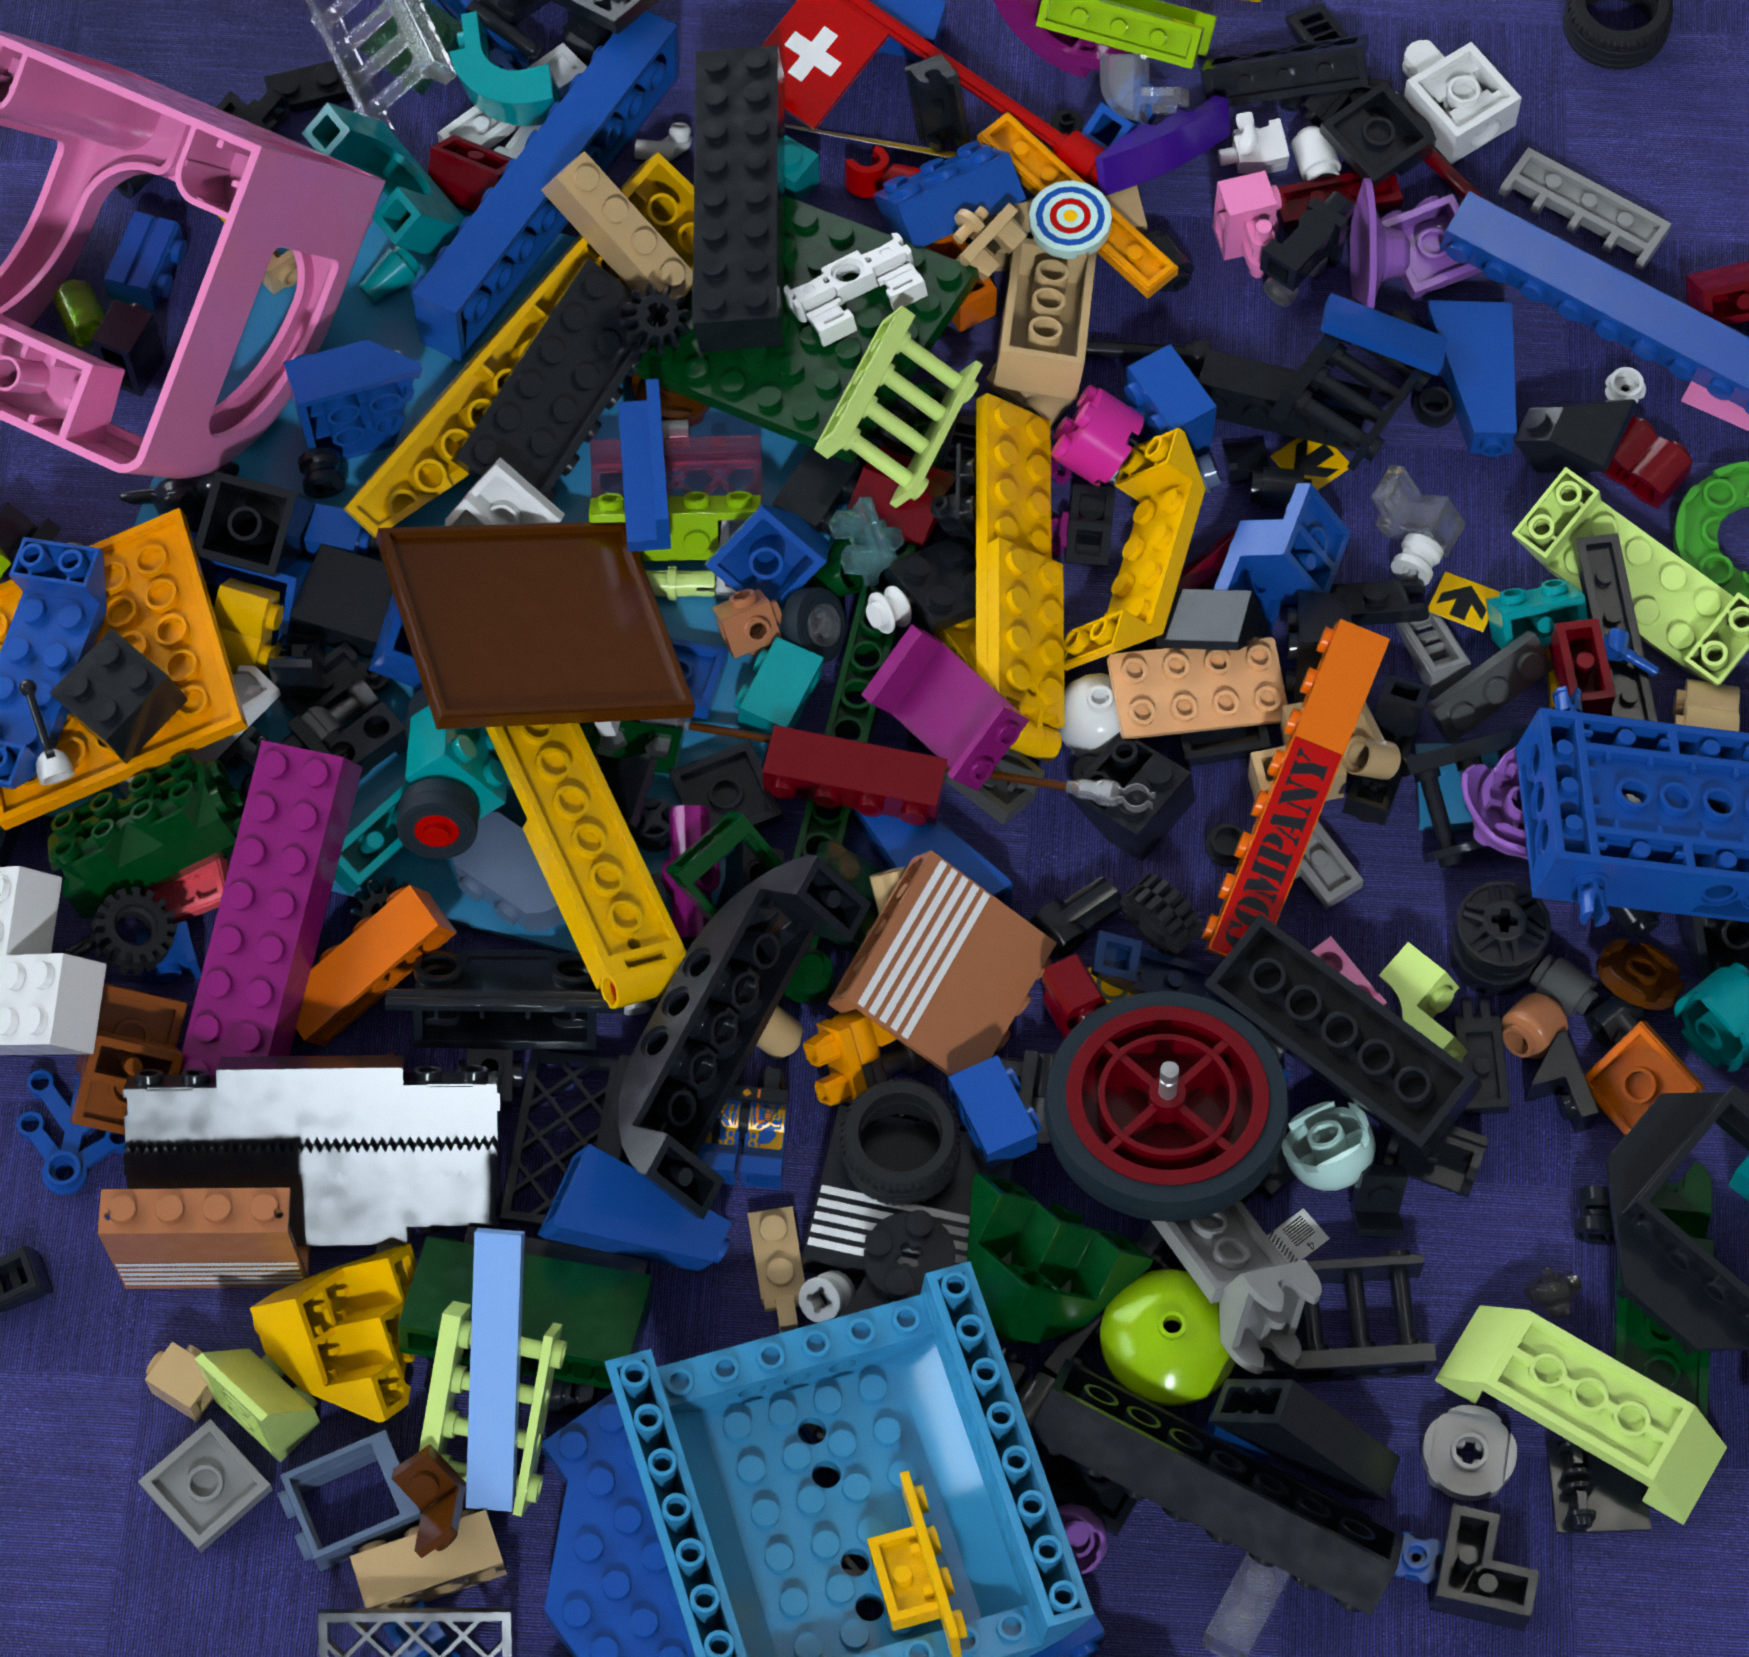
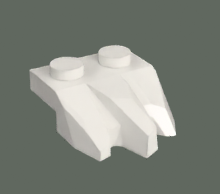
M500 457L445 519V526L560 523L565 514Z

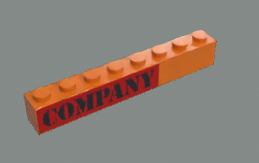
M1343 619L1335 623L1333 629L1325 627L1316 651L1323 653L1317 669L1309 667L1300 688V692L1306 694L1300 710L1292 709L1283 733L1290 735L1284 751L1276 749L1268 767L1267 774L1274 776L1268 792L1260 790L1252 807L1250 815L1257 817L1251 834L1244 831L1237 844L1234 856L1241 859L1235 874L1227 872L1219 889L1217 897L1224 899L1218 916L1210 914L1203 929L1201 939L1207 941L1204 949L1205 952L1225 959L1259 914L1276 925L1390 641L1389 638Z

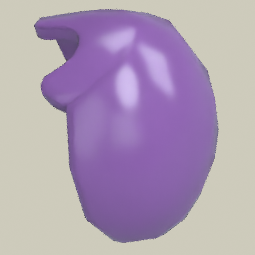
M1069 1503L1057 1507L1080 1574L1083 1575L1093 1571L1098 1567L1107 1552L1108 1537L1103 1521L1086 1506Z

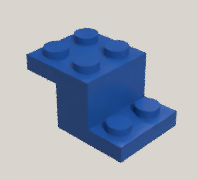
M1297 483L1290 502L1286 507L1283 519L1240 520L1213 590L1252 591L1269 625V635L1263 637L1268 638L1271 635L1282 604H1297L1298 591L1329 593L1351 531L1311 483Z

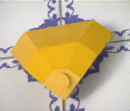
M411 1244L400 1245L319 1272L273 1292L250 1307L253 1326L259 1335L264 1352L301 1391L375 1422L388 1420L409 1404L411 1387L405 1383L404 1378L406 1364L413 1362L415 1355L400 1352L398 1323L417 1267Z

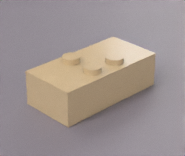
M1024 238L1012 251L1006 282L993 387L1077 400L1085 363L1097 251L1090 255L1088 253L1078 255L1076 259H1063L1051 256L1039 248L1034 239Z

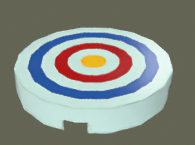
M1074 180L1056 182L1042 189L1033 199L1029 211V228L1038 247L1051 256L1063 259H1076L1078 255L1085 253L1090 255L1098 251L1108 240L1112 227L1110 204L1102 192L1090 184Z

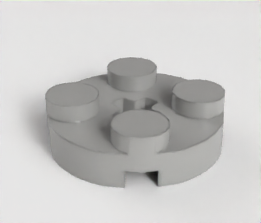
M1460 1405L1449 1409L1448 1413L1441 1415L1429 1425L1422 1442L1421 1460L1429 1484L1441 1490L1444 1494L1463 1501H1478L1496 1496L1500 1489L1509 1481L1516 1465L1517 1445L1512 1432L1509 1434L1508 1429L1501 1423L1502 1419L1484 1407ZM1466 1442H1471L1474 1444V1451L1482 1454V1459H1474L1472 1464L1465 1463L1463 1458L1457 1455L1456 1449H1463Z

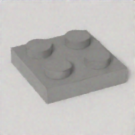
M211 1419L138 1481L141 1488L200 1553L273 1490L270 1483Z

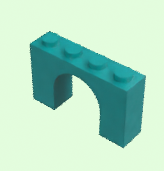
M327 102L302 132L303 136L316 151L384 179L386 182L382 191L388 198L373 214V220L394 245L436 258L441 248L446 245L449 246L457 236L459 227L465 219L384 122Z

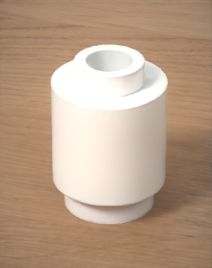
M1317 126L1303 128L1291 142V148L1304 182L1340 175L1341 164L1337 152L1319 132L1320 128Z

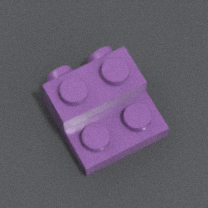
M1453 193L1440 199L1438 196H1431L1421 201L1412 210L1404 213L1401 210H1396L1381 218L1383 226L1403 230L1409 239L1410 264L1401 279L1412 300L1483 272L1468 263H1459L1453 260L1446 251L1440 249L1445 231L1460 207Z

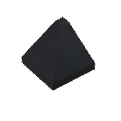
M1265 440L1228 443L1222 446L1228 484L1251 482L1252 470L1263 471V467H1269Z

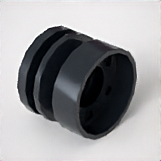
M1509 880L1489 881L1473 888L1461 902L1448 946L1450 965L1458 979L1472 990L1489 996L1510 995L1525 988L1529 984L1532 974L1541 963L1551 932L1550 914L1542 899L1532 898V890L1527 886ZM1499 926L1505 927V933L1499 931Z

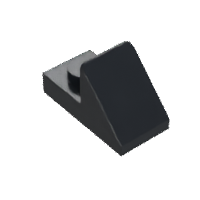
M1565 1031L1557 1034L1530 1086L1525 1101L1529 1102L1557 1094V1106L1562 1118L1570 1120L1574 1133H1578L1593 1127L1599 1111L1568 1034Z

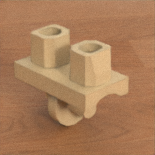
M1009 202L985 226L983 221L989 213L984 207L979 206L974 213L967 209H960L954 216L955 223L959 229L953 234V238L960 244L968 237L973 239V241L956 260L966 267L970 265L978 268L979 278L985 281L1002 263L986 247L987 244L994 239L1010 254L1027 236L1019 223L1012 218L1018 210Z

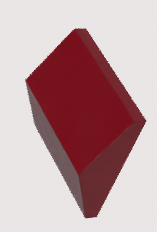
M884 446L879 448L902 466L908 468L912 460L911 457ZM868 462L861 472L845 511V517L923 548L937 522L930 512L931 502L936 496L952 494L956 487V475L931 466L926 475V478L929 479V484L922 495L915 501L910 498L895 508L889 503L899 484Z

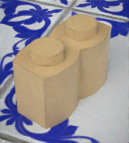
M1686 679L1684 690L1677 689L1675 693L1672 712L1675 715L1674 724L1739 732L1740 687L1721 684L1718 687L1706 681Z

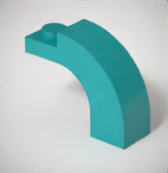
M477 11L461 14L463 31L457 32L459 49L449 51L455 72L471 102L487 116L503 123L519 126L544 124L552 105L557 101L560 102L559 88L549 64L523 70H506L495 66L490 62L487 33Z

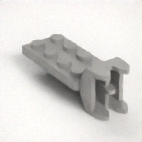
M1241 1201L1222 1211L1202 1218L1172 1222L1151 1220L1210 1303L1219 1302L1220 1342L1238 1365L1249 1372L1262 1374L1265 1357L1260 1350L1262 1347L1271 1349L1278 1359L1292 1366H1296L1299 1363L1302 1348L1295 1335L1305 1301L1313 1305L1316 1304L1322 1292L1321 1282L1306 1260L1287 1263Z

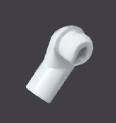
M684 122L671 124L669 135L661 141L636 139L635 159L647 160L659 152L668 162L674 160L688 150L692 144L693 139L690 136V126Z

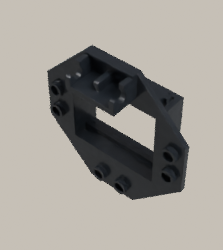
M1735 1084L1726 1092L1661 1093L1604 1160L1621 1285L1616 1294L1622 1299L1626 1297L1680 1343L1683 1346L1681 1350L1687 1355L1698 1351L1749 1350V1287L1649 1201L1714 1123L1749 1151V1092H1743Z

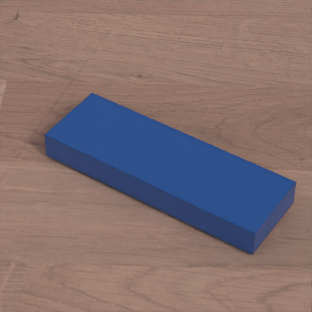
M1331 293L1328 297L1321 325L1322 332L1436 376L1439 374L1444 364L1447 337Z

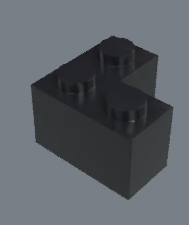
M1298 591L1296 608H1288V659H1294V668L1285 669L1284 688L1286 695H1292V704L1304 702L1306 694L1300 692V688L1309 667L1314 669L1318 667L1323 653L1316 651L1325 627L1333 629L1335 623L1340 619L1351 623L1350 594Z
M1453 1504L1446 1521L1430 1610L1524 1631L1532 1617L1540 1571L1492 1560L1500 1514Z

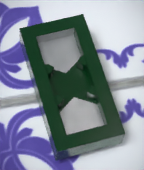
M621 721L617 736H600L595 726L590 748L594 754L606 762L650 754L657 759L654 772L669 775L668 771L677 768L684 734L683 729L634 721Z

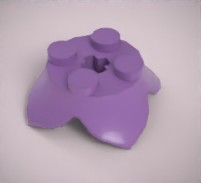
M1516 747L1503 755L1494 769L1490 770L1483 764L1472 765L1465 769L1461 775V787L1464 801L1472 815V822L1475 826L1473 835L1476 841L1506 855L1522 857L1528 860Z

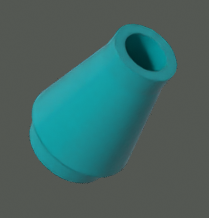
M395 246L391 249L388 247L365 280L358 286L364 295L372 303L376 304L383 297L415 280V274L421 267L405 248Z

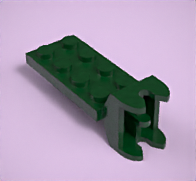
M1695 1161L1684 1175V1179H1681L1677 1186L1671 1182H1665L1649 1202L1714 1257V1240L1705 1239L1712 1214V1182L1706 1168L1701 1163ZM1618 1258L1616 1292L1618 1291V1289L1620 1288L1619 1286L1621 1285ZM1616 1294L1613 1359L1696 1405L1707 1420L1710 1351L1685 1354L1681 1350L1683 1346L1629 1299L1626 1297L1622 1299Z

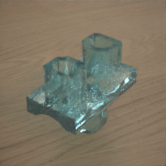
M860 497L852 509L836 511L829 521V528L833 538L850 539L851 545H847L841 553V564L844 573L862 575L865 586H877L880 582L879 574L884 569L890 567L893 561L898 558L895 550L899 549L905 541L901 529L887 527L885 520H879L872 497Z

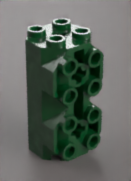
M180 753L169 762L149 772H142L136 775L128 785V790L131 793L126 800L116 799L111 792L104 791L96 795L91 801L71 811H63L51 822L53 833L48 838V861L53 872L62 869L66 878L61 884L62 893L83 919L90 917L94 919L105 898L110 894L114 897L119 889L125 888L126 893L129 894L132 887H140V895L144 896L148 890L154 891L233 852L247 796L240 788L234 790V787L229 782L227 771L219 759L202 762L193 760L187 753Z

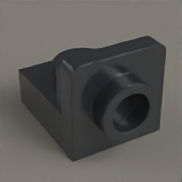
M1369 1165L1361 1172L1359 1180L1355 1183L1350 1203L1351 1213L1359 1236L1373 1238H1400L1402 1236L1404 1228L1399 1212L1408 1179L1405 1166Z

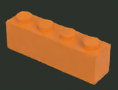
M410 884L407 887L394 891L387 898L386 905L375 915L368 916L359 921L353 928V934L340 945L330 947L320 956V962L310 971L296 1026L304 1041L325 1047L386 994V989H392L414 970V962L419 956L438 950L457 933L428 892Z

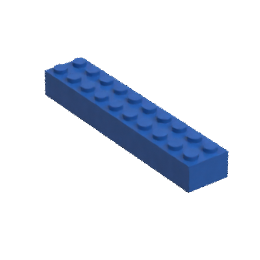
M646 11L619 34L613 32L604 46L600 45L597 47L591 58V63L582 74L578 73L573 78L565 97L561 102L557 101L552 105L547 120L539 130L531 132L520 155L516 159L512 158L507 163L503 177L494 188L490 187L486 190L481 199L480 206L472 217L467 216L462 221L458 234L451 244L441 248L434 266L427 275L420 276L415 282L412 289V298L414 300L415 322L417 323L419 342L461 363L569 222L541 189L584 151L606 174L679 78L678 32L676 24Z

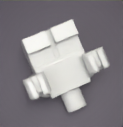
M1252 112L1237 114L1236 123L1238 129L1233 131L1232 147L1218 150L1220 165L1236 163L1238 173L1244 174L1266 171L1269 174L1287 170L1290 154L1281 119L1269 120L1268 126L1259 129L1255 128Z

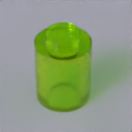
M79 280L66 281L54 294L53 302L71 342L78 346L91 345V338L105 317V313L89 282Z

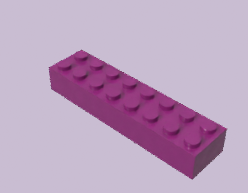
M261 740L182 1048L184 1056L179 1075L188 1069L209 1070L210 1075H216V1069L221 1057L290 1056L309 974L312 969L363 768L345 757Z

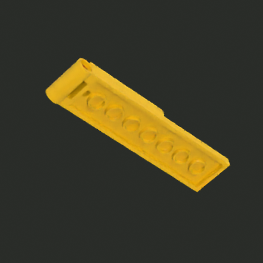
M986 393L976 399V672L1029 719L1026 726L1020 732L1018 739L1009 749L1047 763L1055 759L1062 744L1061 734L1055 728L1060 729L1065 726L1063 564L1052 560L1051 421Z
M580 724L485 727L527 817V821L522 829L596 989L601 988L603 999L608 1003L610 1009H617L663 996L687 952Z

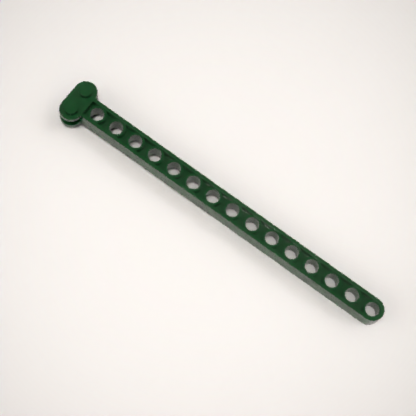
M927 381L916 386L940 404L948 391L943 384ZM913 406L920 414L913 429L924 436L933 419ZM905 444L901 454L913 458L915 451ZM942 445L931 465L933 467L937 465ZM877 529L824 734L833 737L853 734L858 737L856 741L871 744L880 708L870 704L868 701L860 705H854L847 700L853 696H862L861 694L895 648L900 628L895 624L894 631L885 634L879 629H871L866 626L870 623L866 614L868 599L874 592L884 595V592L876 589L878 586L883 584L891 585L884 577L887 563L919 551V546ZM891 548H898L904 552L900 555H890L885 551ZM864 658H870L877 663L870 667H863L857 662ZM808 800L793 859L806 856L815 849H824L830 854L822 860L839 874L854 809L842 806L825 808L817 805L812 800ZM825 810H833L839 814L837 818L832 820L822 819L818 815ZM814 936L781 999L803 1004H817L830 996L833 990V965L830 958L823 952H820L823 937Z

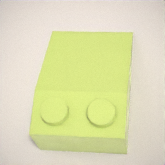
M247 1348L202 1352L195 1358L215 1402L280 1463L320 1424L314 1409L318 1404L311 1394L301 1391L298 1386L292 1389L281 1378L285 1373L267 1354L260 1359L251 1349Z

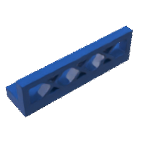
M646 379L647 400L618 402L628 552L671 549L659 379Z

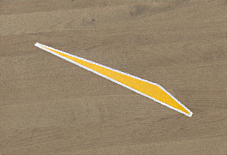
M784 124V127L944 158L958 155L957 152L943 150L938 152L927 147L818 129L814 131L811 128Z

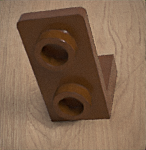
M429 1444L395 1467L392 1474V1480L422 1511L414 1549L420 1558H423L433 1550H444L456 1539L466 1482Z

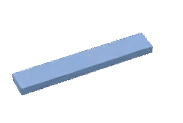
M477 1228L474 1232L465 1508L512 1512L514 1509L517 1476L525 1231Z

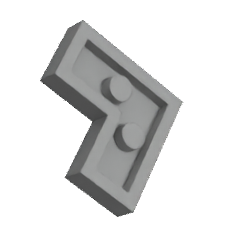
M1317 821L1294 880L1301 876L1327 910L1361 889L1364 880Z

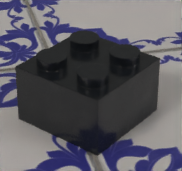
M112 628L50 692L52 697L73 719L126 764L188 700L168 675Z

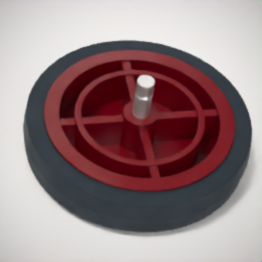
M1157 991L1134 994L1108 1003L1084 1018L1068 1034L1057 1051L1049 1072L1044 1107L1047 1129L1054 1152L1064 1170L1083 1191L1105 1206L1120 1213L1146 1220L1172 1222L1202 1218L1222 1211L1242 1200L1260 1184L1272 1168L1281 1149L1287 1129L1289 1104L1286 1080L1279 1059L1266 1038L1247 1019L1227 1006L1205 997L1182 992Z

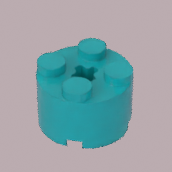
M1733 963L1729 967L1716 969L1681 997L1674 1007L1675 1019L1682 1016L1686 1026L1680 1032L1688 1046L1699 1058L1714 1068H1717L1720 1064L1729 1066L1726 1072L1737 1071L1749 1061V971L1743 965Z

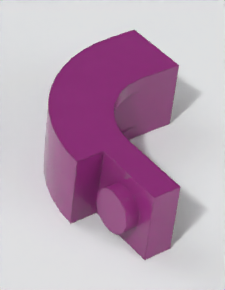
M993 0L1005 22L1022 42L1041 58L1067 73L1085 78L1092 69L1110 73L1127 52L1037 27L1036 22L1042 0Z

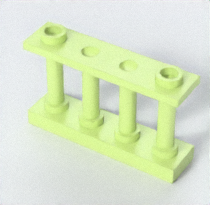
M904 306L899 307L882 320L814 450L827 459L841 449L845 451L851 449L899 485L889 504L895 508L910 498L914 501L917 500L927 488L929 479L926 478V475L963 403L968 402L976 392L979 383L975 379L983 364L975 360L958 373L911 339L912 333L908 329L916 315ZM903 353L949 387L941 404L894 370L895 365L891 361L895 354ZM885 384L933 419L924 436L877 403L878 397L874 393L878 386ZM869 417L915 451L908 468L902 466L860 435L861 430L857 426L861 418Z
M452 1301L442 1313L419 1451L431 1444L466 1482L467 1463L453 1461L452 1455L446 1454L448 1438L453 1439L455 1435L468 1437V1417L460 1416V1411L453 1409L456 1393L461 1394L463 1390L469 1391L470 1372L467 1366L461 1365L463 1350L469 1349L471 1346L472 1321L469 1320L471 1304ZM554 1322L544 1334L543 1341L521 1336V1356L538 1359L539 1365L535 1386L520 1383L519 1402L531 1404L527 1430L518 1429L517 1448L524 1449L520 1474L516 1476V1497L512 1515L520 1517L525 1513L531 1502H538L541 1494L543 1475L537 1474L541 1442L544 1434L555 1368L561 1369L566 1354L567 1341L560 1340L563 1324Z

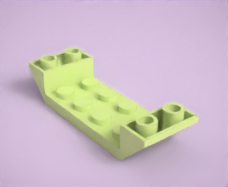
M1565 467L1515 528L1512 536L1550 573L1559 579L1569 581L1582 592L1573 549L1575 539L1618 533L1640 639L1685 672L1719 687L1749 651V599L1739 592L1735 597L1605 504L1601 500L1599 490Z
M1479 1305L1435 1379L1437 1383L1475 1405L1484 1391L1645 1484L1649 1488L1642 1501L1682 1525L1685 1524L1727 1449V1446L1696 1405L1530 1310Z

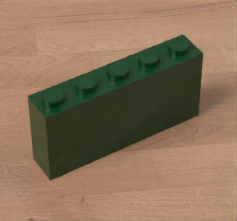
M426 1236L398 1323L401 1353L435 1358L442 1313L452 1301L471 1304L469 1320L472 1321L474 1244L463 1243L453 1238L440 1239ZM524 1253L521 1336L543 1341L544 1334L553 1322L563 1324L560 1340L567 1341L566 1354L561 1369L555 1368L553 1379L613 1390L605 1361L639 1352L653 1304L652 1275ZM471 1346L469 1349L463 1350L461 1363L470 1365ZM521 1356L520 1374L537 1377L539 1360Z

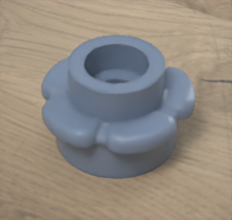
M1209 453L1199 457L1193 454L1206 487V492L1211 493V488L1221 485Z

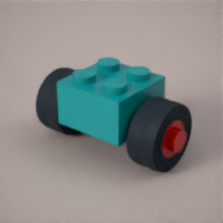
M422 688L413 695L407 708L405 732L408 740L405 779L412 785L403 792L399 800L396 829L400 841L411 852L431 859H447L467 851L476 839L478 820L506 803L508 776L485 727L436 729L424 688Z

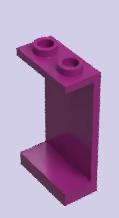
M911 624L861 694L870 704L891 713L936 756L948 759L947 766L950 768V771L947 775L951 779L976 791L992 775L996 765L1010 746L1016 742L1020 732L1029 721L1023 713L938 637Z

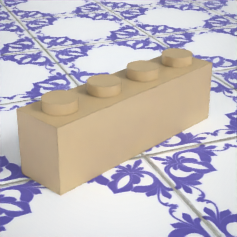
M585 151L572 160L541 189L545 196L632 291L638 289L646 296L647 284L654 283L657 294H661L664 286L670 285L672 289L668 297L673 300L693 283V270Z

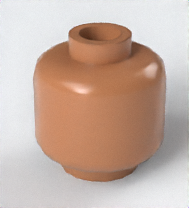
M1540 993L1525 995L1503 1016L1501 1021L1502 1038L1507 1049L1518 1057L1531 1060L1544 1058L1557 1034L1565 1031L1568 1032L1569 1028L1567 1016L1562 1006L1547 995Z

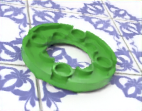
M1749 461L1732 463L1714 470L1711 476L1701 481L1698 485H1694L1688 491L1675 520L1673 547L1674 553L1729 594L1735 597L1739 592L1749 599V574L1746 571L1741 572L1733 567L1731 560L1721 553L1717 538L1720 524L1729 514L1749 507Z

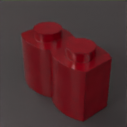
M1632 416L1608 471L1601 473L1614 482L1624 485L1642 502L1659 509L1689 476L1693 460L1683 445L1676 441H1668L1658 437L1653 426L1647 420Z
M1078 954L1071 955L1045 969L1042 975V983L1046 991L1042 1001L1065 1040L1068 1034L1084 1018L1106 1005L1107 1002Z

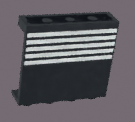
M839 1105L802 1254L803 1272L819 1275L830 1270L840 1271L847 1275L853 1283L861 1284L866 1276L863 1267L865 1238L868 1233L881 1220L890 1215L900 1212H913L915 1210L928 1212L933 1219L939 1221L948 1230L955 1245V1265L967 1262L972 1180L976 1173L1010 1180L1013 1164L1015 1165L1017 1158L987 1171L968 1132L960 1126L961 1155L959 1165L953 1178L943 1190L924 1202L920 1201L918 1204L893 1206L891 1203L889 1205L880 1203L861 1192L845 1172L840 1152V1128L848 1107ZM896 1114L895 1117L888 1115L874 1122L864 1133L861 1139V1146L868 1158L878 1166L887 1170L901 1172L917 1169L929 1162L940 1147V1139L932 1126L921 1122L918 1117L909 1114ZM908 1248L901 1251L902 1256L897 1259L900 1265L908 1263L911 1268L918 1266L917 1258L921 1254L917 1250L911 1251Z

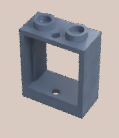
M386 1430L280 1475L286 1490L277 1493L287 1519L297 1516L303 1531L294 1535L304 1560L308 1561L314 1558L320 1572L350 1559L351 1555L359 1553V1548L367 1543L377 1540H385L387 1543L403 1536L406 1531L420 1524L421 1513L419 1508L392 1480L393 1469L400 1465ZM378 1461L399 1515L323 1548L301 1494Z

